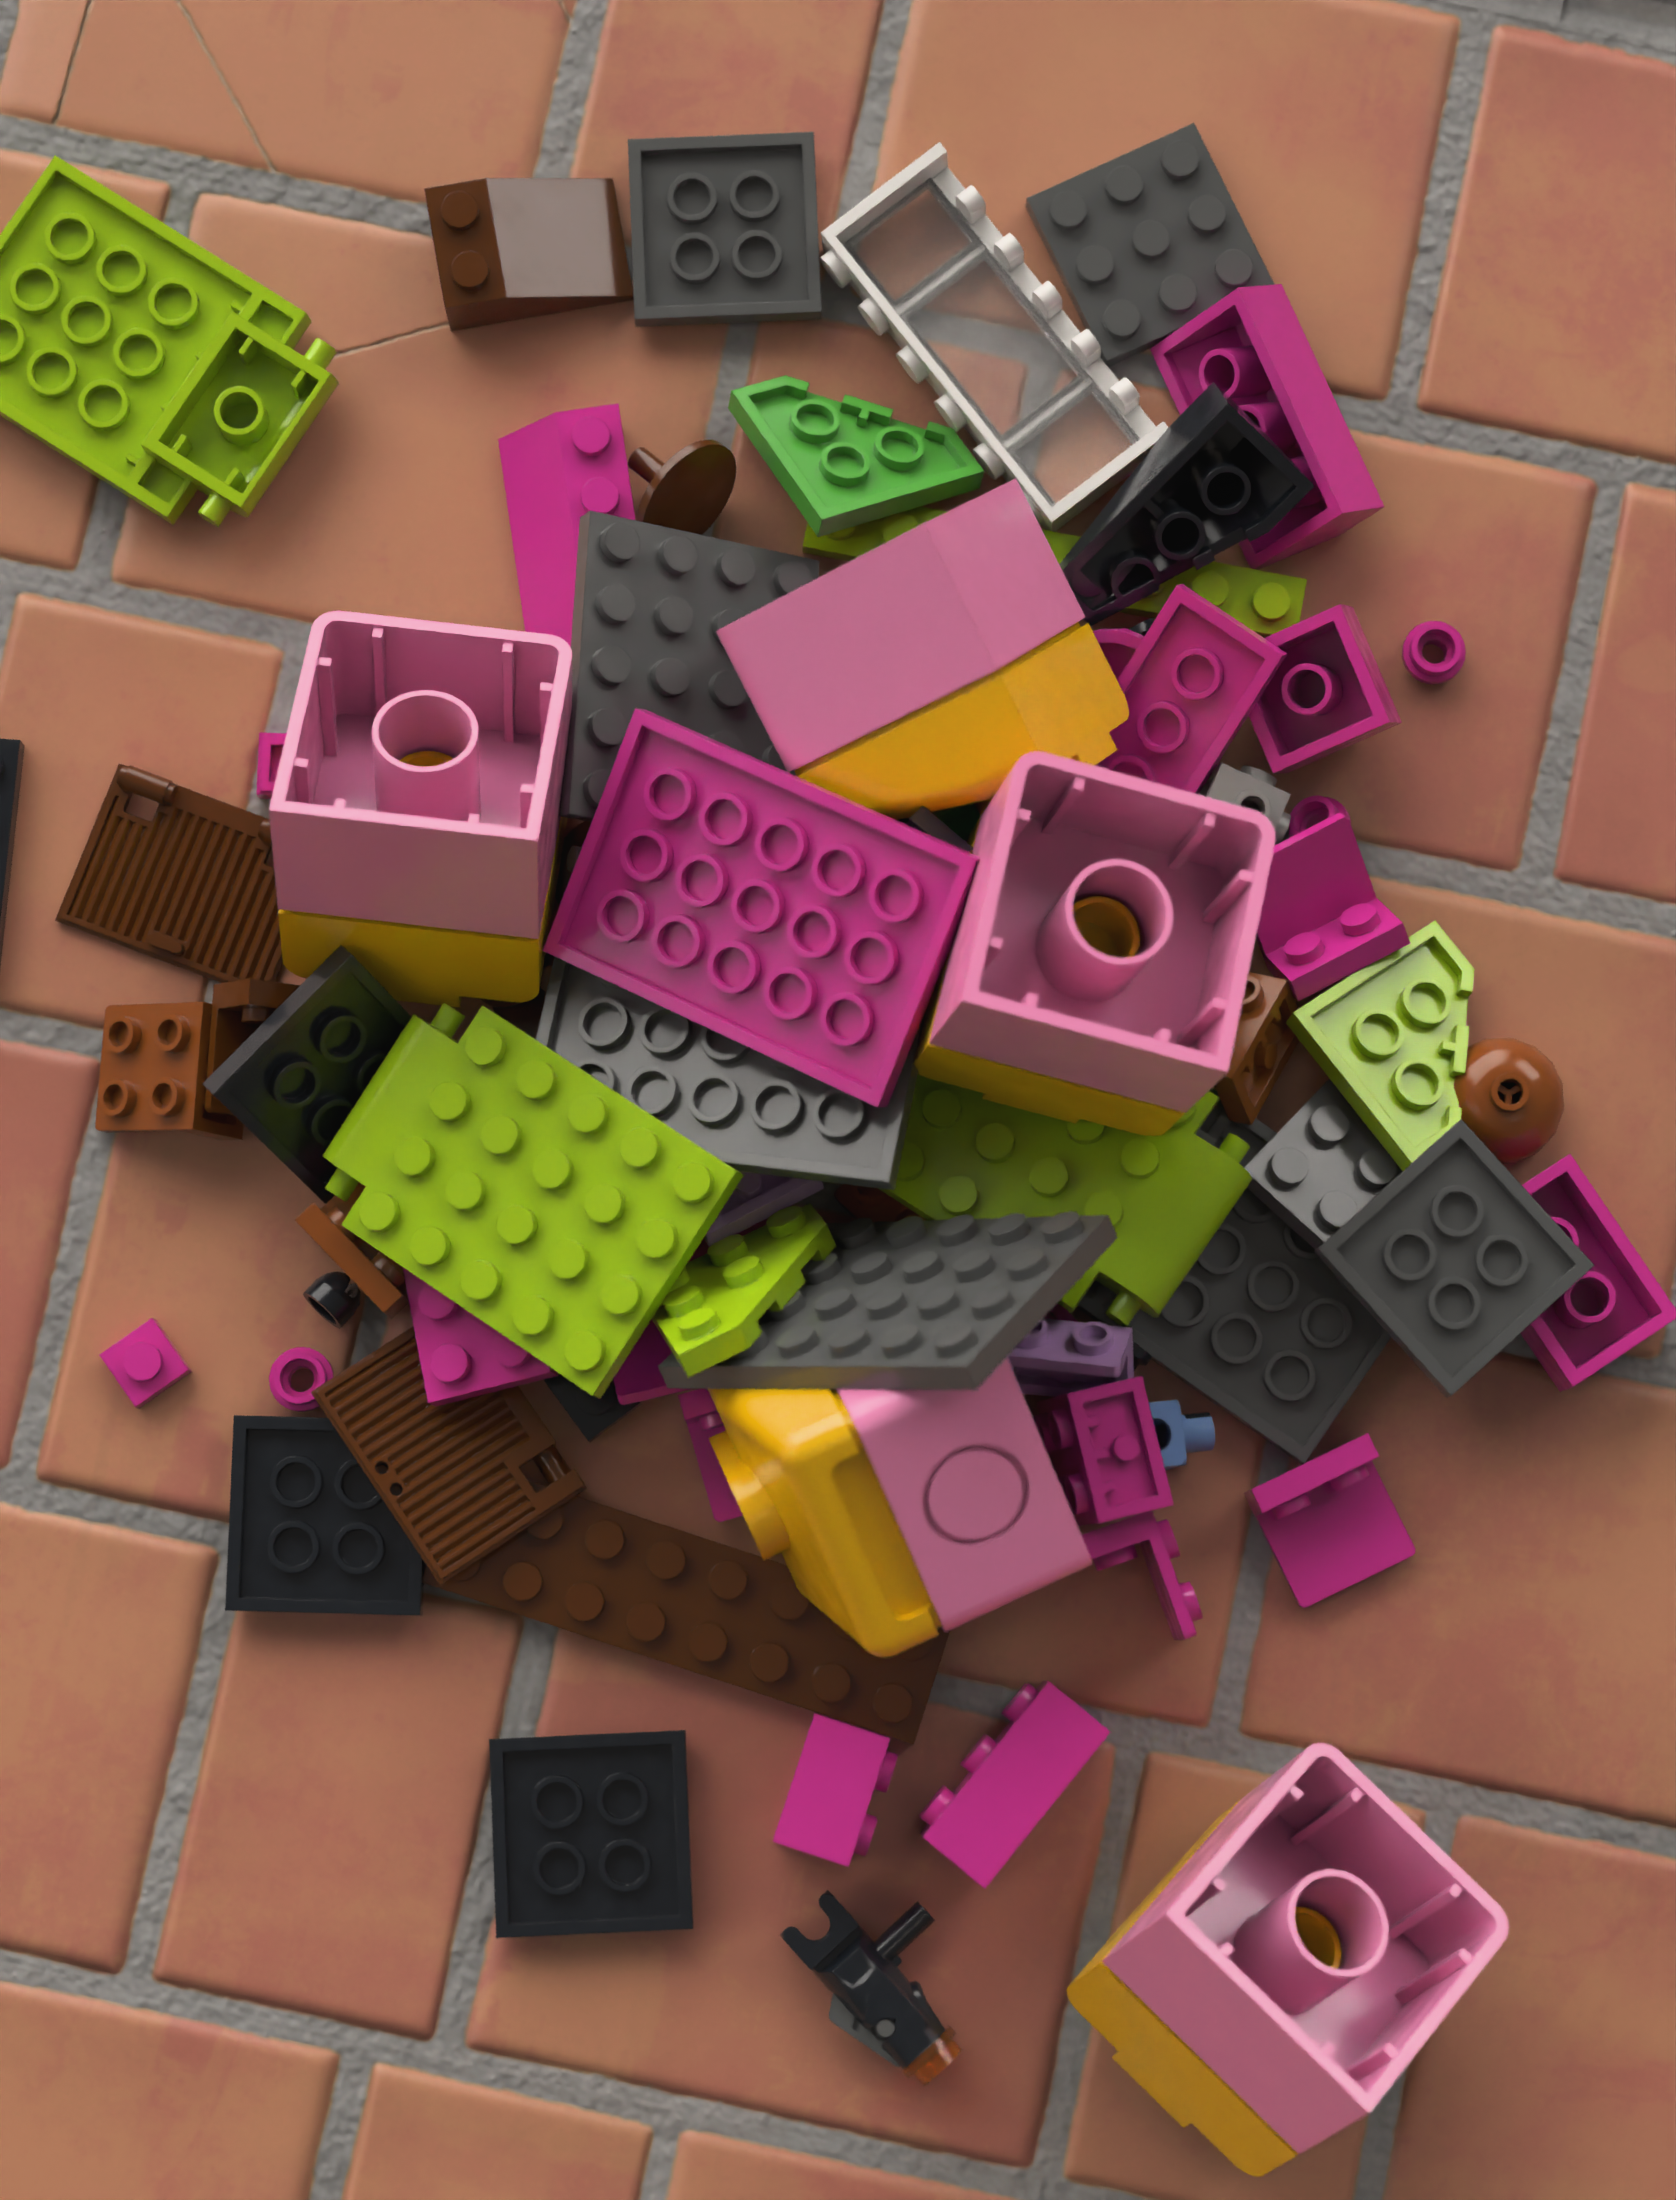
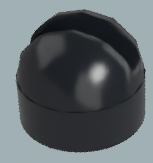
M336 1271L324 1274L316 1279L303 1293L308 1303L325 1320L339 1329L354 1315L360 1305V1290L356 1284H349L350 1277L342 1272Z

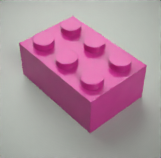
M1568 1154L1522 1185L1594 1264L1586 1274L1520 1333L1560 1392L1574 1387L1676 1319V1308L1571 1154Z
M1042 1681L1036 1689L1031 1684L1025 1683L1001 1712L1010 1722L995 1740L984 1734L960 1763L962 1767L969 1771L953 1792L942 1785L919 1814L920 1818L927 1823L920 1832L922 1837L983 1888L989 1885L1110 1734L1107 1728L1050 1681Z

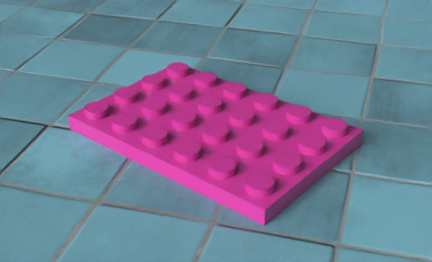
M635 708L542 951L875 1107H887L952 946L979 858L976 855L648 710Z

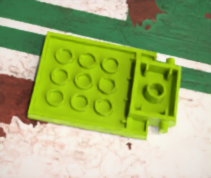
M56 155L0 234V416L172 525L175 524L197 490L208 496L197 513L216 527L220 526L230 510L246 518L250 516L338 386V380L326 370L337 351L319 338L314 340L304 356L293 350L312 322L305 311Z
M443 1003L431 1023L413 1014L322 1155L326 1160L338 1167L325 1187L329 1192L347 1202L359 1182L366 1186L341 1225L584 1391L601 1399L744 1175L483 1005L459 1042L452 1037L466 1016L451 1006Z
M918 1074L895 1190L878 1189L926 1220H949L959 1215H971L974 1219L1001 1218L1013 1213H1022L1026 1217H1053L1063 1212H1076L1079 1216L1109 1215L1118 1238L1057 1304L1073 1313L1096 1280L1118 1294L1105 1312L1106 1315L1119 1325L1127 1327L1139 1309L1154 1318L1160 1315L1252 1181L1249 1172L1239 1164L1250 1149V1146L1243 1139L1232 1133L1226 1136L1219 1148L1196 1135L1219 1101V1097L1210 1091L1191 1107L1165 1134L1146 1136L1082 1119L1075 1124L982 1099L983 1093L932 1080Z

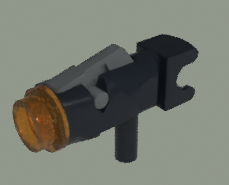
M827 1890L819 1898V1905L830 1921V1928L826 1936L819 1940H811L806 1938L795 1927H787L780 1936L828 1990L833 1992L829 2010L830 2021L893 2065L901 2067V2071L907 2078L914 2075L923 2086L927 2085L961 2053L962 2049L952 2039L956 2032L950 2025L944 2028L926 2000L921 1984L917 1981L909 1982L898 1969L902 1962L898 1955L935 1920L917 1901L881 1936L873 1941Z

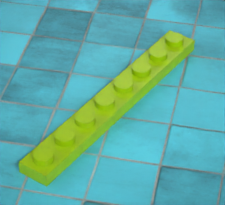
M920 506L817 537L807 522L803 541V553L850 562L948 511ZM1042 529L1059 564L1081 538V536ZM1213 561L1198 570L1194 566L1160 584L1157 592L1119 612L1156 619L1176 585L1183 584L1263 638H1266L1299 623L1307 579Z

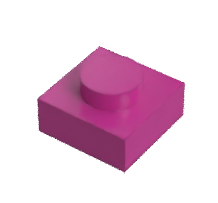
M154 1318L149 1319L99 1354L133 1405L139 1409L192 1372Z

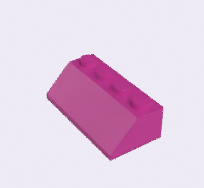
M1282 284L1238 287L1150 349L1180 415L1214 382L1271 438L1315 486L1268 533L1251 542L1248 539L1239 542L1251 569H1262L1333 539L1384 508V504Z
M619 403L555 412L498 439L525 632L555 635L565 640L570 647L580 517L589 511H595L636 520Z

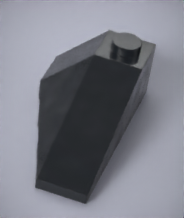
M1213 382L1168 427L1059 565L1085 615L1083 619L1090 626H1093L1157 592L1160 584L1194 566L1198 570L1215 561V555L1245 539L1251 542L1268 533L1315 486L1271 438Z

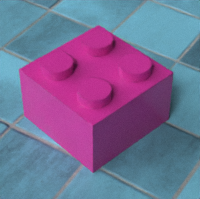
M1336 605L1265 638L1288 654L1249 714L1273 774L1290 773L1402 723L1352 606Z
M814 1713L773 1842L847 1867L850 1865L853 1853L866 1857L878 1820L876 1816L866 1812L874 1789L884 1793L887 1792L898 1758L897 1754L887 1751L890 1738Z

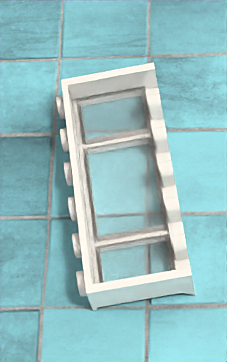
M940 142L821 232L822 246L825 254L820 257V261L833 281L840 288L845 287L847 284L852 286L863 300L858 305V309L868 325L879 336L887 331L901 348L896 353V357L907 374L917 384L926 379L940 397L934 401L937 410L955 432L962 427L966 429L978 445L972 451L986 473L994 480L1001 475L1007 482L1015 478L1017 479L1038 523L1045 530L1056 532L1129 476L1168 429L1164 421L1158 426L1154 425L1139 406L1140 395L1130 380L1124 377L1119 381L1101 359V346L1094 335L1088 329L1080 332L1062 310V297L1052 283L1046 281L1044 284H1041L1024 263V251L1016 238L1011 233L1003 236L987 217L986 204L979 192L972 185L965 189L948 168L947 150Z

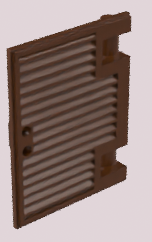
M119 764L55 920L219 983L249 978L275 982L283 960L274 867L265 865L272 849L270 819L176 785L169 779L130 765L128 767ZM133 793L159 804L152 822L125 812ZM183 946H184V952H183V954H181V955H175V954H180V953H182V951H183Z
M414 1326L311 1392L440 1586L587 1489L576 1470L573 1469L571 1471L556 1449L555 1439L519 1386L440 1406L429 1404ZM531 1460L535 1462L550 1484L538 1493L535 1492L520 1470L522 1466Z

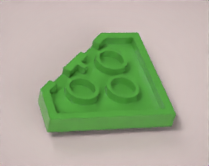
M786 375L731 390L728 405L729 411L817 537L980 489L984 470L953 428L929 421L926 429L892 419L893 409L846 394L842 403L808 392V382Z

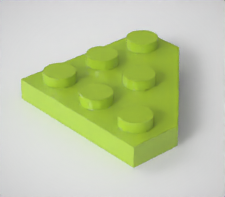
M1436 920L1408 937L1410 944L1354 972L1293 1012L1286 1022L1402 1171L1455 1123L1461 1120L1462 1108L1459 1107L1454 1082L1456 1076L1463 1075L1466 1072L1470 1027L1466 1026L1468 998L1473 992L1475 969Z
M810 1203L803 1207H787L771 1215L767 1219L766 1225L744 1236L739 1234L730 1235L712 1244L706 1254L687 1263L651 1320L688 1378L752 1346L762 1334L757 1323L768 1308L770 1312L781 1311L806 1282L801 1272L802 1268L811 1258L813 1261L824 1260L835 1248L836 1245L827 1224Z

